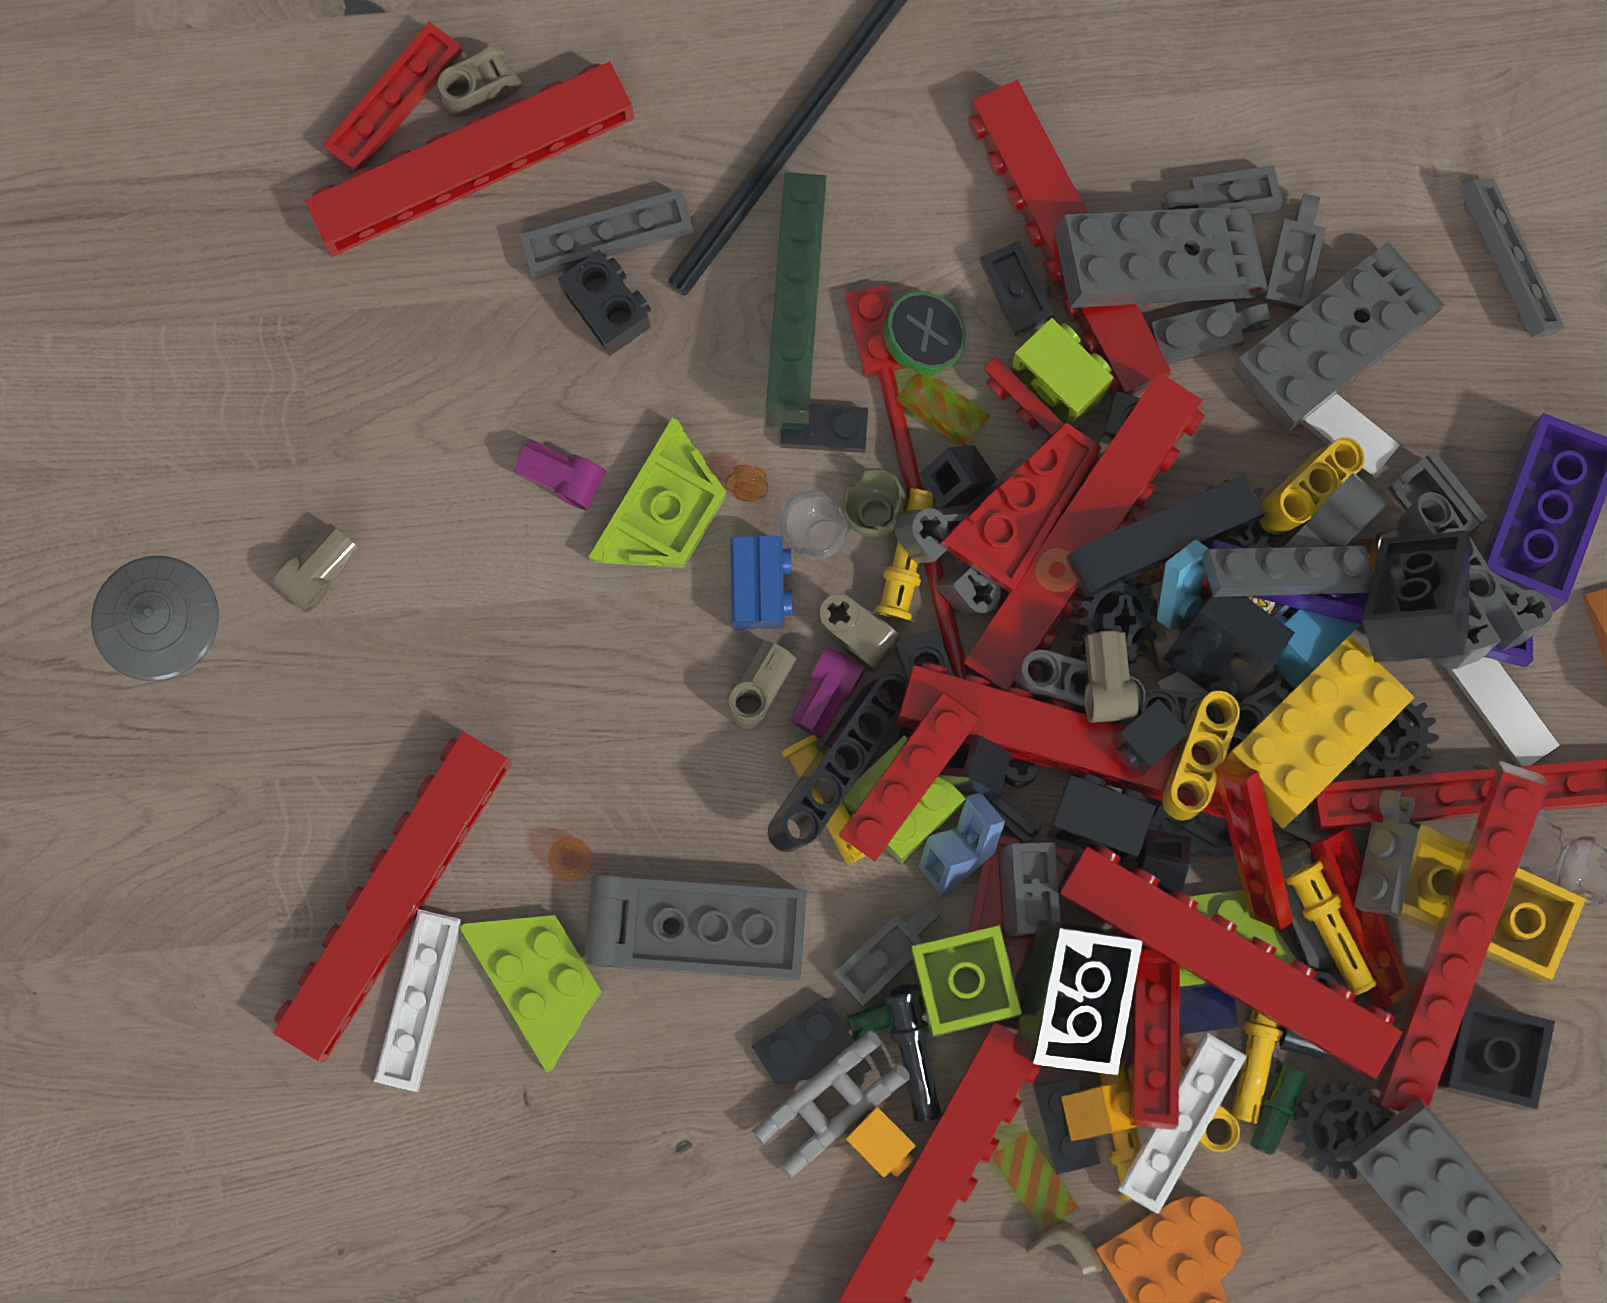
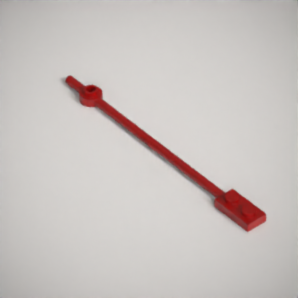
M881 285L846 293L845 300L864 377L878 375L909 501L910 489L923 490L903 405L896 401L900 397L894 371L904 369L906 366H902L893 358L885 344L882 332L883 323L892 305L887 285ZM939 557L935 562L924 563L946 655L954 676L964 679L969 673L967 665L964 664L965 657L953 608L935 587L945 576Z

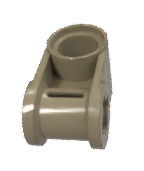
M495 45L485 48L475 56L452 67H448L441 73L438 79V88L443 108L447 113L455 117L468 116L493 102L506 99L518 91L522 82L517 75H512L504 60L506 53L501 46ZM455 87H465L468 89L462 96L457 97L449 94Z
M845 594L830 595L823 601L820 607L818 617L820 629L843 647L852 658L870 671H875L900 639V635L879 617L869 613ZM841 608L847 611L845 616L847 623L839 620L835 625L830 622L831 613L829 610L837 612Z

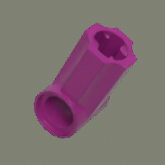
M529 439L527 444L523 446L514 469L516 475L553 491V494L560 500L586 511L606 474L605 469L578 455L569 457L532 439Z
M827 646L809 680H811V683L795 708L790 722L803 731L823 739L844 700H849L856 689L866 667Z

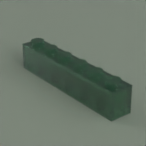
M784 172L766 396V428L809 431L827 175Z

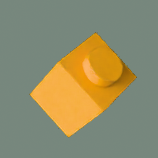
M1130 1082L1102 1086L1061 1097L1071 1141L1139 1127L1130 1126Z
M878 1107L846 1138L851 1146L883 1178L889 1172L897 1178L915 1159L909 1152L916 1145Z

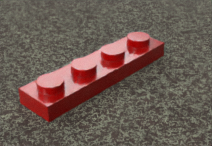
M429 21L322 144L324 150L353 173L363 169L438 82L441 73L448 67H451L463 53L461 45Z
M942 691L842 828L839 837L873 861H876L978 722L979 716Z
M1226 760L1214 769L1249 917L1282 930L1293 922L1289 905V895L1281 870V859L1277 852L1273 835L1272 820L1268 813L1263 791V781L1258 770Z
M1350 828L1337 830L1310 844L1315 861H1321L1324 867L1321 873L1331 893L1338 895L1341 900V907L1338 911L1356 943L1371 976L1377 983L1373 988L1366 991L1370 1003L1380 1009H1385L1413 991L1383 914L1364 912L1354 907L1363 861Z
M1141 949L1132 993L1130 1126L1175 1130L1179 1125L1180 966L1152 950Z

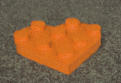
M1184 1196L1168 1202L1162 1206L1158 1214L1154 1212L1101 1244L1095 1250L1127 1303H1227V1297L1220 1280L1233 1269L1236 1260L1241 1255L1242 1247L1240 1244V1233L1234 1217L1222 1204L1206 1196Z

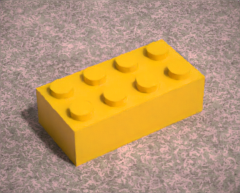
M1350 635L1224 761L1229 760L1259 771L1264 785L1263 791L1268 813L1284 828L1415 697L1379 662H1374L1373 656Z
M1421 823L1416 826L1419 831L1401 915L1391 916L1435 936L1468 845ZM1518 868L1484 959L1537 983L1551 981L1586 898Z

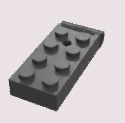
M1230 207L1068 214L1064 215L1054 229L1070 308L1235 298L1246 300L1261 296L1268 290L1251 213L1246 208L1230 210Z
M1388 242L1239 357L1232 370L1288 433L1402 341L1430 321L1445 305ZM1354 316L1361 317L1364 323L1356 321Z
M601 875L592 876L584 965L801 981L807 890ZM671 919H675L680 923L679 931L673 935H669L664 931L665 923Z
M1421 1097L1349 1151L1353 1165L1471 1303H1518L1564 1269L1550 1248L1540 1239ZM1472 1230H1480L1476 1237L1467 1236Z

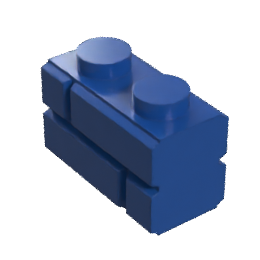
M782 536L730 538L733 629L785 628L784 616H793L792 590H784L783 574H792L791 548H783Z

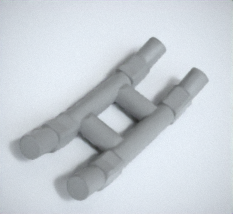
M873 1031L867 1032L844 1049L808 1082L778 1105L751 1131L753 1137L763 1145L794 1118L797 1113H800L816 1133L801 1144L780 1165L783 1172L792 1179L834 1140L909 1080L910 1075L907 1069L902 1065H898L874 1082L863 1093L846 1074V1072L862 1061L865 1056L880 1046V1039ZM833 1084L849 1105L829 1121L812 1101Z

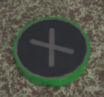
M926 291L910 292L897 299L887 312L882 330L886 347L898 363L904 367L908 365L916 369L914 371L916 373L928 375L938 374L946 370L957 361L965 348L966 331L963 319L954 306L939 295Z

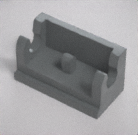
M1434 450L1399 476V479L1389 487L1406 510L1426 492L1440 494L1450 503L1464 528L1469 531V534L1488 518Z
M1055 842L1011 844L999 849L1005 938L1036 934L1039 919L1061 922Z

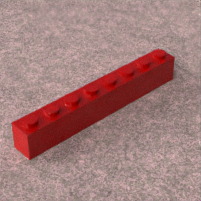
M611 61L603 65L592 64L582 69L578 76L565 82H552L546 85L539 94L526 100L518 98L510 101L503 107V110L488 117L486 115L477 116L469 120L465 127L451 134L446 132L437 134L428 140L427 145L416 150L400 151L391 156L389 162L374 169L372 167L360 169L351 176L350 180L339 185L323 186L317 189L312 194V197L304 201L329 253L334 257L634 120L632 104Z
M1018 79L972 100L971 117H968L969 127L976 140L983 139L989 150V153L986 154L987 161L995 176L1002 175L1008 187L1005 189V194L1014 212L1021 211L1027 223L1024 225V231L1029 243L1034 249L1039 247L1046 259L1043 262L1045 273L1053 285L1059 284L1065 296L1062 298V304L1071 321L1077 320L1084 332L1081 335V340L1085 350L1090 355L1093 353L1098 354L1110 366V374L1114 378L1108 393L1112 395L1117 391L1135 397L1145 393L1158 372L1169 377L1171 369L1138 306L1130 304L1070 308L1054 229L1064 215L1088 214Z
M1157 373L1037 552L1015 590L1010 592L964 661V664L1005 691L1007 688H1018L1014 681V670L1017 664L1033 651H1048L1059 635V632L1054 627L1064 614L1069 618L1076 610L1070 604L1071 600L1081 601L1083 598L1078 593L1080 584L1066 557L1076 549L1132 524L1127 521V518L1136 506L1141 509L1146 506L1156 490V487L1151 483L1160 469L1167 473L1180 455L1181 451L1175 448L1185 433L1191 437L1203 421L1205 414L1200 412L1203 407V400L1164 374ZM1028 665V673L1031 677L1035 668Z
M924 663L922 667L913 666L898 714L897 725L915 729L941 692L944 691L979 716L980 719L968 735H980L1010 752L1011 758L1041 765L1080 777L1081 773H1087L1106 781L1105 785L1119 789H1131L1147 797L1162 801L1163 792L1182 740L1147 772L1141 775L1136 769L1134 771L1128 769L1115 753L1117 748L1112 742L1127 728V726L1117 724V721L1089 722L1086 714L1075 712V707L1064 701L1050 700L1049 703H1044L1032 699L1033 695L1022 689L1007 688L1006 691L989 687L990 682L986 679L971 675L965 676L964 679L947 675V669L935 664ZM1199 746L1192 747L1193 759L1200 765H1209V753ZM1227 750L1225 759L1233 750ZM1216 782L1209 803L1200 812L1226 819L1218 782ZM1178 787L1177 796L1179 801L1185 806H1195L1196 798L1192 790L1187 787Z
M464 731L458 740L452 737L444 747L440 755V760L443 763L436 775L429 774L424 779L416 794L420 800L412 813L406 811L400 817L393 830L396 838L388 851L383 848L376 855L369 868V871L373 874L364 888L358 886L352 893L345 907L349 910V913L341 925L334 924L330 928L322 942V946L326 948L317 963L311 961L298 980V984L302 986L293 1001L287 999L274 1018V1022L278 1025L273 1034L316 1061L324 1063L327 1061L417 917L418 909L421 910L512 765L507 757Z
M1501 761L1497 765L1400 1030L1403 1032L1393 1048L1378 1091L1380 1105L1401 1112L1419 1097L1428 1107L1430 1106L1549 787L1544 776Z
M1097 845L1095 850L1089 847L1083 849L1058 893L1059 896L1118 931L1141 940L1142 945L1363 1075L1374 1079L1378 1077L1403 1032L1392 1025L1396 1018L1374 1005H1371L1368 1011L1353 1003L1356 995L1337 983L1332 982L1328 988L1313 979L1317 972L1295 959H1292L1288 965L1276 958L1274 954L1277 949L1256 936H1253L1250 942L1235 933L1238 926L1223 916L1214 913L1211 919L1196 911L1199 903L1177 890L1171 896L1157 888L1160 880L1148 872L1136 867L1134 873H1131L1119 866L1118 863L1121 857L1107 848Z
M996 1022L990 1027L837 1303H911L912 1299L906 1296V1293L914 1279L922 1283L934 1261V1258L928 1256V1253L936 1239L944 1243L952 1230L956 1219L950 1216V1213L958 1199L966 1203L973 1192L978 1179L973 1177L972 1174L979 1161L981 1160L988 1164L1000 1142L999 1139L994 1137L1001 1121L1010 1124L1022 1102L1015 1097L1023 1082L1031 1085L1042 1067V1064H1035L1014 1052L1017 1037L1015 1033Z

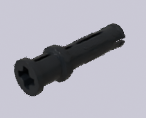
M917 984L895 986L881 994L883 1003L888 1004L892 1027L889 1029L890 1037L895 1043H898L903 1061L902 1064L910 1075L909 1080L906 1082L910 1093L914 1121H932L939 1118L942 1112L937 1099L935 1082L926 1048L925 1037L928 1035L929 1026L928 1022L923 1020L918 1001V997L921 996V989Z

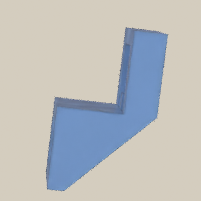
M982 793L966 797L957 828L927 837L918 868L941 897L949 895L995 853L1005 821Z

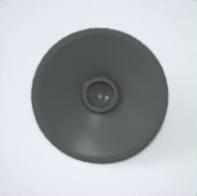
M168 556L139 558L117 569L108 577L98 591L91 614L93 638L103 658L118 672L142 681L171 679L193 668L210 649L219 623L217 599L207 579L192 565Z

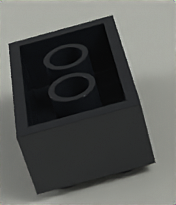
M1039 919L1014 1052L1035 1064L1117 1074L1142 941L1121 931Z

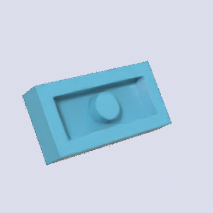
M1196 539L1166 562L1157 621L1169 630L1181 620L1192 618L1202 604L1200 596L1203 581L1207 576L1202 557L1209 549Z

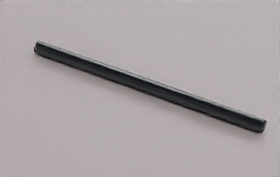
M877 0L668 280L669 286L674 291L683 296L691 291L907 0Z

